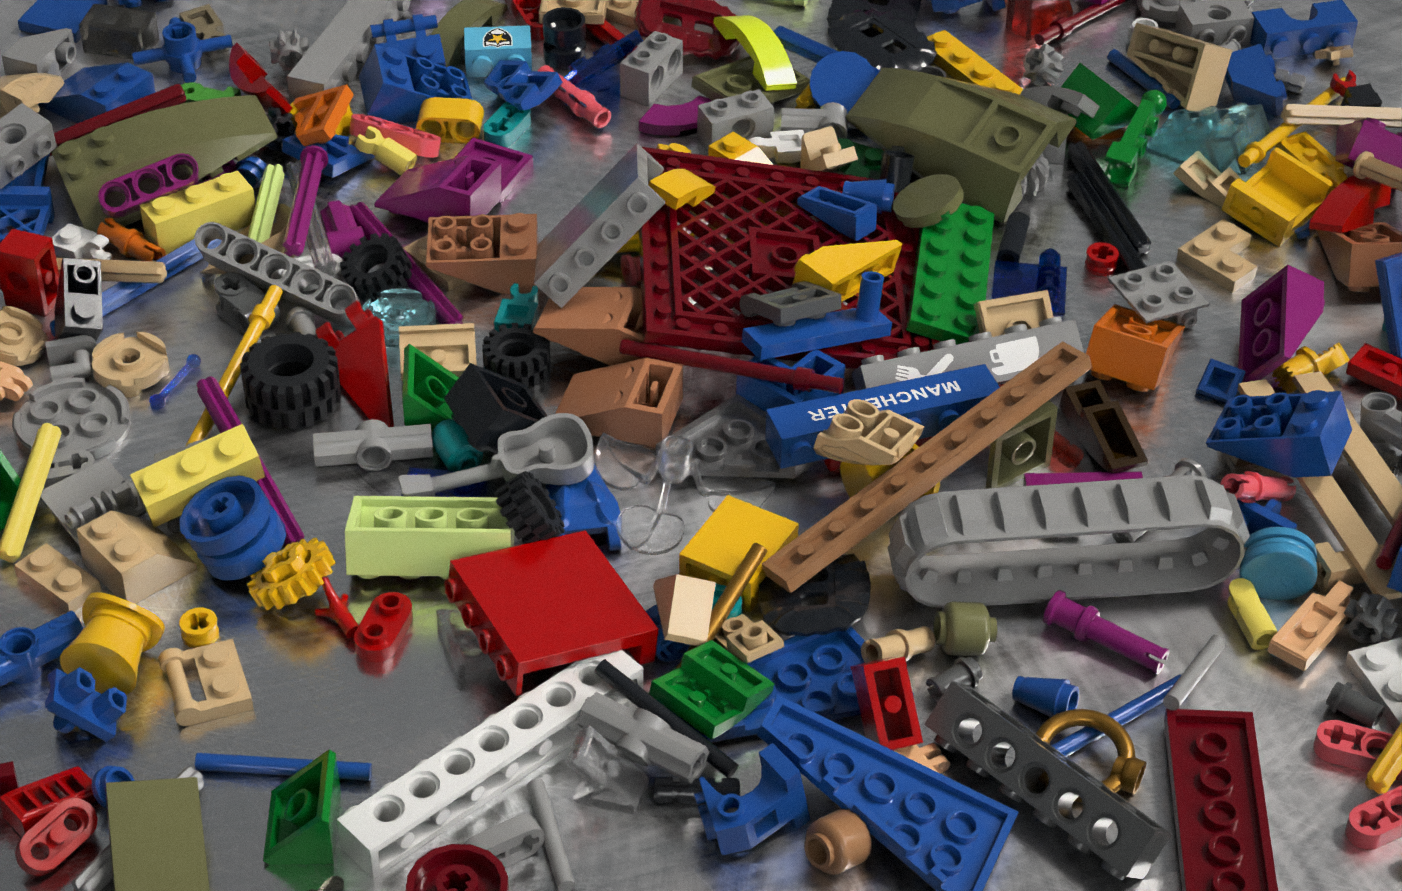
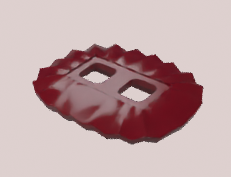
M639 0L637 2L634 24L638 26L640 36L648 37L654 31L666 33L671 37L683 40V55L693 54L698 58L709 56L717 60L721 56L730 57L734 50L739 49L740 43L737 39L726 40L713 24L714 17L736 16V14L732 13L727 6H721L714 0ZM663 16L679 19L681 26L662 22ZM694 25L709 26L713 30L712 34L694 30Z

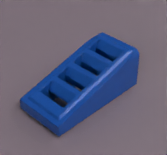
M821 186L812 189L797 199V205L853 240L858 241L876 229L877 205L875 203Z

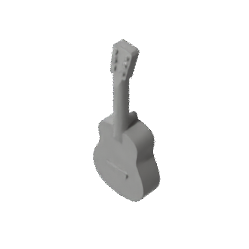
M569 413L549 415L526 429L502 434L498 438V454L492 457L489 464L432 478L430 475H400L398 479L402 495L435 497L437 492L499 477H504L505 481L508 482L523 471L533 474L534 478H538L541 484H575L589 477L594 469L592 436L584 421L576 415Z

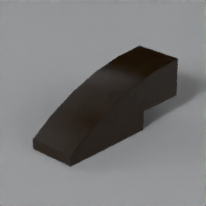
M1100 380L1073 385L1064 389L1059 406L1081 444L1100 466L1111 474L1147 466L1148 459L1118 400L1110 401Z

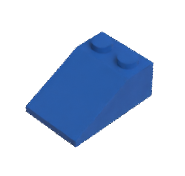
M128 62L85 67L64 80V85L49 103H39L38 105L72 122L80 123L155 93L153 73Z

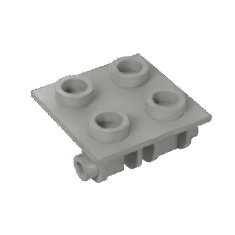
M1172 261L1108 277V281L1145 323L1174 316L1178 324L1190 328L1198 320L1196 317L1198 309L1210 305Z
M107 458L43 489L40 497L42 502L78 545L79 540L76 529L111 510L135 517H140L147 513L133 481L124 479Z

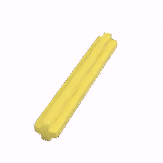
M44 423L38 429L0 540V559L6 560L9 563H15L21 556L62 434L59 427L53 426L50 423Z

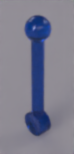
M197 354L189 355L186 359L187 364L162 392L154 394L149 398L152 409L160 410L165 407V398L191 369H196L200 366L201 358Z

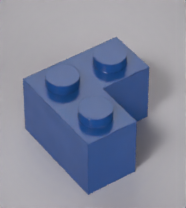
M812 350L792 367L775 358L760 360L755 355L749 360V362L794 370L798 366L814 369L816 374L843 378V380L845 376V364L819 350ZM737 375L736 394L765 412L766 409L839 394L812 389L811 392L795 390L793 385Z

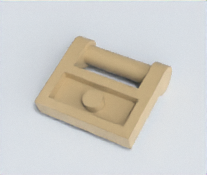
M233 639L181 651L178 648H169L160 653L158 661L162 672L168 676L175 700L173 712L179 725L191 726L254 710L251 693ZM196 669L205 700L197 702L192 699L184 672Z

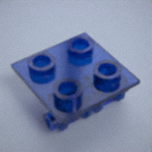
M1052 248L1046 249L1041 253L1039 264L995 261L992 299L1048 290L1053 315L1065 316L1067 267L1061 266V256Z

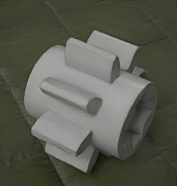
M295 29L293 31H279L277 40L269 41L271 63H279L284 72L292 70L308 51V38H301Z
M1045 43L1042 45L1041 50L1031 47V50L1022 60L1026 70L1022 75L1030 79L1037 86H1044L1045 81L1055 84V80L1064 71L1060 62L1063 55Z

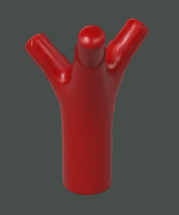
M322 577L324 581L322 586L329 603V608L315 609V615L317 617L334 619L347 638H354L355 631L359 625L347 608L349 596L344 593L339 598L328 577Z

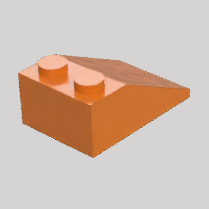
M1114 304L1093 327L1086 354L1090 356L1092 364L1090 374L1102 380L1116 378L1126 381L1127 387L1140 392H1148L1149 389L1155 390L1161 383L1185 326L1164 319L1145 323L1133 309Z

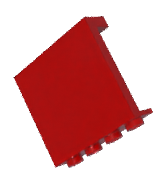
M586 530L450 561L449 578L444 583L447 599L450 603H455L461 613L466 628L472 629L478 638L483 654L489 655L495 664L498 677L501 681L507 682L515 696L522 695L523 674L623 649H628L640 665L655 661L658 627Z

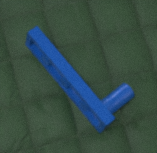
M873 271L862 273L857 308L826 313L825 317L819 319H799L792 326H777L770 323L743 328L741 342L760 360L890 336L893 322L879 311L884 276Z

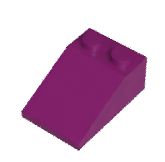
M1287 264L1241 300L1238 368L1246 371L1242 383L1263 379L1292 357L1323 313L1325 306L1324 281Z

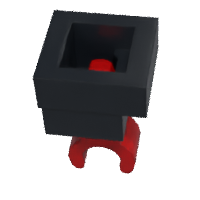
M1348 71L1345 81L1340 80L1336 73L1333 74L1330 87L1343 97L1340 106L1381 107L1382 100L1377 92L1375 93L1370 83L1356 86V75L1353 71Z

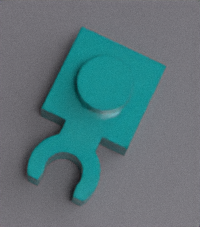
M514 283L510 288L511 300L502 299L494 320V329L498 332L499 326L504 324L507 329L512 328L511 323H518V328H523L524 323L531 324V330H533L539 315L538 287L533 285L531 292L521 294L519 293V284Z

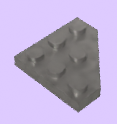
M738 394L656 444V457L682 475L796 478L820 462L815 461L780 469L765 440L766 412Z

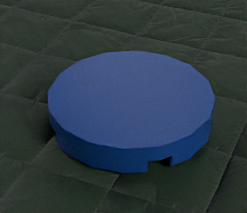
M847 51L830 53L819 60L811 72L810 92L812 100L818 108L826 103H839L844 106L848 114L876 77L875 71L867 59L857 53Z

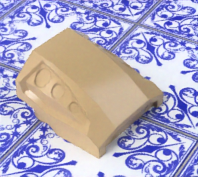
M27 73L0 77V118L21 103L39 113L40 107L38 104L49 103L64 85L62 77L47 73Z
M854 399L849 401L844 414L834 415L829 428L817 435L813 449L816 454L836 461L862 465H892L897 463L914 446L922 435L924 426L891 410L879 411L875 405L868 401Z

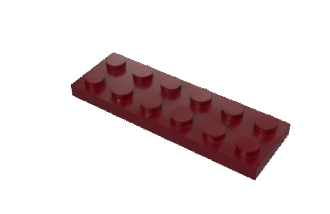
M1166 708L1164 726L1182 891H1278L1253 712L1193 709L1169 710Z

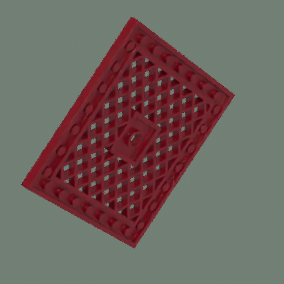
M642 147L663 166L664 171L661 174L674 169H686L716 187L712 195L695 207L685 203L677 210H674L664 204L639 229L643 338L645 343L755 356L741 342L743 328L773 323V320L760 315L753 317L744 316L739 304L740 298L743 295L751 293L767 294L768 292L765 291L767 288L772 292L791 288L796 274L794 268L798 260L803 255L811 254L823 246L844 245L849 242L856 244L898 240L902 243L894 272L884 277L880 306L884 309L881 310L879 308V311L893 322L891 335L817 350L845 364L846 369H857L862 365L861 360L868 357L883 355L884 360L898 358L897 352L919 347L921 353L934 350L933 345L939 343L938 340L906 331L920 228L904 226L902 221H898L893 209L891 212L882 211V215L877 213L875 231L868 234L873 240L865 236L856 241L840 233L802 207L798 209L791 204L794 202L797 205V199L818 186L842 193L844 181L854 182L878 179ZM894 192V199L899 193ZM725 193L727 196L730 197V199H727L722 194ZM757 198L763 200L765 204L761 203ZM706 202H709V203H710L711 205H713L714 207L711 208L710 206H708V205L705 204V203H706ZM743 206V207H744L745 209H747L749 212H748V213L745 212V211H744L743 209H741L740 207ZM691 210V211L694 212L697 216L694 217V216H693L692 214H690L688 211ZM778 211L779 213H781L782 215H784V217H781L780 215H778V214L775 213V212ZM727 215L732 221L730 222L723 216ZM810 216L815 217L817 220H819V222H816ZM759 220H762L763 222H765V223L768 224V225H767V226L763 225L761 222H759ZM710 224L716 229L713 231L707 225ZM794 225H798V226H799L800 228H802L803 230L800 231V230H799L798 228H796ZM830 229L833 230V231L836 232L838 235L836 236L835 234H833V233L830 232L829 230H830ZM693 233L699 238L695 239L689 234ZM726 238L731 239L735 243L731 244L726 240ZM712 247L718 252L714 253L708 248ZM695 256L700 260V262H696L691 257ZM730 260L731 262H733V263H734L735 265H737V266H736V267H733L732 265H730L729 263H727V261ZM711 270H714V271L717 272L720 276L716 277V276H715L714 274H712L710 271H711ZM696 279L703 285L698 286L692 280ZM730 284H733V285L736 286L739 290H738V291H735V290H734L733 288H731L729 285H730ZM715 293L722 299L718 301L716 298L712 296V294ZM859 293L845 300L848 303L847 305L841 303V309L831 312L857 308ZM698 303L705 309L701 311L694 304ZM734 307L736 310H738V311H739L740 313H742V314L737 315L735 312H733V311L730 310V309H732V308ZM811 351L775 357V359L800 361Z

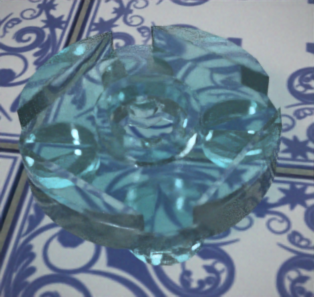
M396 288L380 292V299L371 303L370 298L362 307L363 311L369 309L374 316L383 321L385 346L400 347L399 326L436 325L434 303L429 300V303L423 300L422 293L412 289ZM397 316H403L402 319H396Z

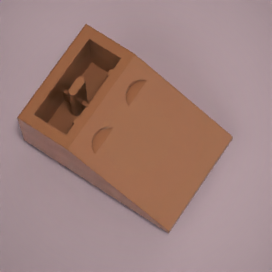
M515 213L512 215L480 214L476 216L429 217L426 267L500 294H510V288L514 283L519 284V293H529L533 285L536 286L534 284L539 244L537 214Z
M582 287L562 308L549 298L533 333L610 366L642 359L641 357L624 355L619 352L622 339L644 342L641 290L636 287Z
M642 358L573 374L556 413H569L578 416L584 421L593 436L656 448L657 443L667 438L683 400V364Z

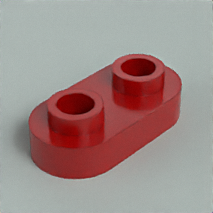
M387 592L377 596L372 601L354 634L355 651L362 660L372 663L383 662L395 654L413 621L412 603L406 595L399 592Z
M80 798L63 800L29 829L19 840L15 849L16 861L21 869L34 876L49 874L84 844L97 827L98 818L92 805ZM64 820H73L77 824V830H68L64 825ZM31 849H41L45 854V859H35L31 854Z

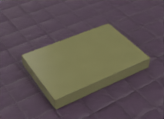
M749 56L693 76L691 87L712 101L760 89L769 102L774 103L801 93L810 83V79L793 69L797 81L796 89L765 91L752 74L755 62Z
M197 777L106 783L105 795L114 891H210Z

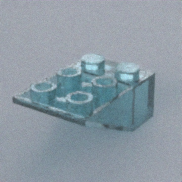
M1239 103L1229 108L1219 109L1216 106H1210L1200 111L1190 112L1186 109H1181L1171 113L1165 123L1156 130L1154 137H1151L1147 142L1146 152L1182 164L1199 150L1221 173L1230 167L1238 175H1244L1254 163L1244 168L1239 165L1238 157L1244 153L1247 145L1254 141L1258 142L1269 134L1271 130L1262 104L1247 105V103Z

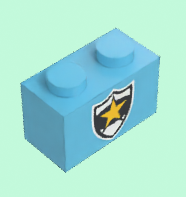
M530 25L464 28L467 78L488 77L500 60L526 61L532 71Z

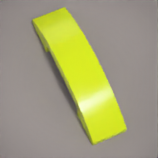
M750 15L714 17L713 24L726 40L737 39L755 63L752 74L765 91L796 89L797 81L788 55L776 34L766 23Z

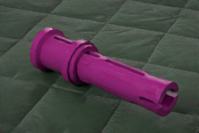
M1058 590L1049 601L1043 616V623L1048 626L1054 623L1074 633V638L1078 641L1091 639L1152 670L1155 674H1158L1165 665L1149 655L1151 654L1167 661L1169 649L1162 648L1101 618L1100 612L1097 611L1096 607L1092 605L1084 607L1068 599L1066 592Z

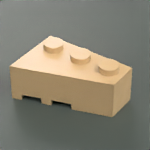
M1136 23L1127 56L1150 77H1155L1163 85L1162 88L1167 93L1173 94L1181 101L1180 105L1186 110L1214 115L1233 50L1162 28Z

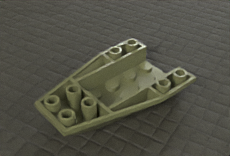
M882 68L846 115L847 121L885 151L889 150L892 145L904 147L906 153L914 155L912 172L920 178L935 174H948L956 177L964 192L962 203L980 206L987 211L993 212L994 219L1005 224L1009 215L1013 213L1023 199L1021 181L1046 146L1050 144L1059 148L1076 124L1075 118L1017 93L898 68Z

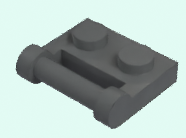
M807 281L794 283L791 288L763 295L756 293L743 295L740 298L739 304L741 312L746 317L760 315L773 320L774 325L792 326L796 324V320L803 318L819 319L825 317L827 312L841 309V294Z

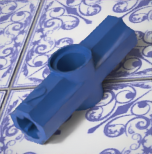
M73 611L67 612L33 630L25 627H16L5 632L0 638V687L11 681L17 684H27L38 679L44 672V664L60 657L63 650L83 630V626Z

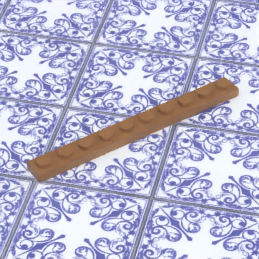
M1063 341L764 561L762 567L765 575L789 593H792L1092 368L1090 356Z

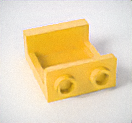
M1276 147L1271 151L1266 165L1249 180L1244 182L1238 178L1230 185L1221 210L1280 247L1295 233L1297 228L1305 225L1313 217L1318 207L1329 195L1333 182Z
M727 495L680 552L679 575L708 580L727 586L752 544H761L767 549V553L741 594L742 609L751 612L758 603L759 584L766 577L762 563L798 537L799 523Z

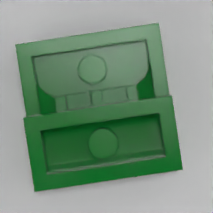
M710 640L685 652L681 667L652 680L649 694L712 740L735 726L759 706L773 691L775 683L713 640Z

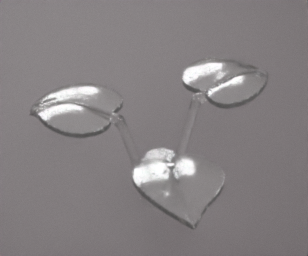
M603 433L595 453V465L605 484L611 488L629 491L636 488L640 482L648 485L658 473L664 479L657 510L647 505H634L624 509L617 519L616 530L619 538L630 550H635L637 553L645 555L667 553L676 548L682 541L685 530L683 519L675 514L664 513L671 483H681L688 477L690 471L699 494L703 497H708V507L712 512L717 509L727 495L761 508L774 492L776 483L758 477L705 476L702 481L698 470V460L692 459L693 444L686 437L679 435L666 437L662 441L661 449L658 450V456L656 457V454L646 447L621 441Z

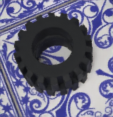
M282 332L277 333L274 337L267 336L262 338L261 343H254L249 347L250 352L244 353L240 369L246 408L249 409L250 415L253 418H259L260 423L264 425L273 424V428L278 429L283 427L298 429V426L305 425L308 427L314 425V421H323L328 417L327 413H333L337 408V403L340 402L341 398L338 361L334 348L328 346V342L323 338L316 339V335L310 333L303 335L301 332H292V334H284Z

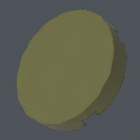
M935 174L923 177L901 190L893 201L892 209L898 221H902L904 226L923 228L939 223L942 220L941 215L948 211L950 215L953 214L961 205L964 192L956 177L948 174Z

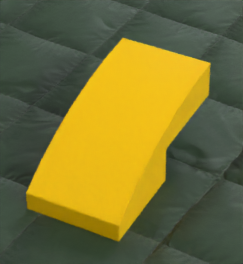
M686 169L667 171L650 180L648 184L665 200V204L674 210H677L685 203L695 207L712 195L716 188Z

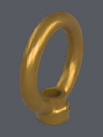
M1073 709L1052 716L1039 727L1035 734L1049 744L1058 733L1071 727L1086 726L1103 732L1113 741L1118 757L1113 764L1110 776L1101 782L1115 793L1123 790L1134 795L1137 792L1143 779L1147 762L1135 757V749L1131 737L1115 719L1094 710ZM1046 771L1039 778V782L1045 788H1047L1049 783ZM1080 796L1074 800V802L1083 803Z

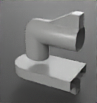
M81 335L45 341L49 365L72 360L74 362L50 367L53 382L69 378H86L92 374L90 356H92L93 349L97 345L93 337Z

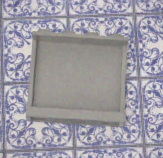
M638 143L538 244L534 284L561 308L665 204V200L648 186L649 181L659 176L664 171V168Z

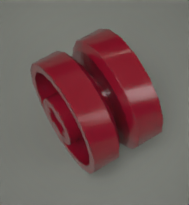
M449 844L431 850L416 861L407 875L406 891H509V881L502 862L490 851L471 844Z

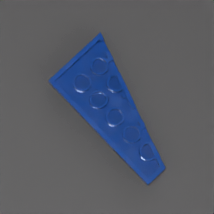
M852 627L847 631H836L827 635L815 634L808 637L795 635L784 640L783 648L750 663H746L775 683L773 691L749 715L712 740L689 723L687 724L711 743L758 734L760 725L777 695L829 720L861 715L851 666L865 663L861 655V647L865 641Z
M777 695L760 725L758 737L768 745L773 743L798 768L803 776L841 809L850 810L859 815L866 823L871 835L936 891H983L1019 813L1018 811Z

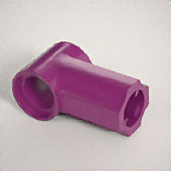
M340 200L328 202L327 206L320 211V217L325 231L327 252L338 255L344 262L345 260L342 257L344 253H351L349 246L353 243L359 246L361 244L359 239L365 235L362 226L356 225L350 206L344 205Z

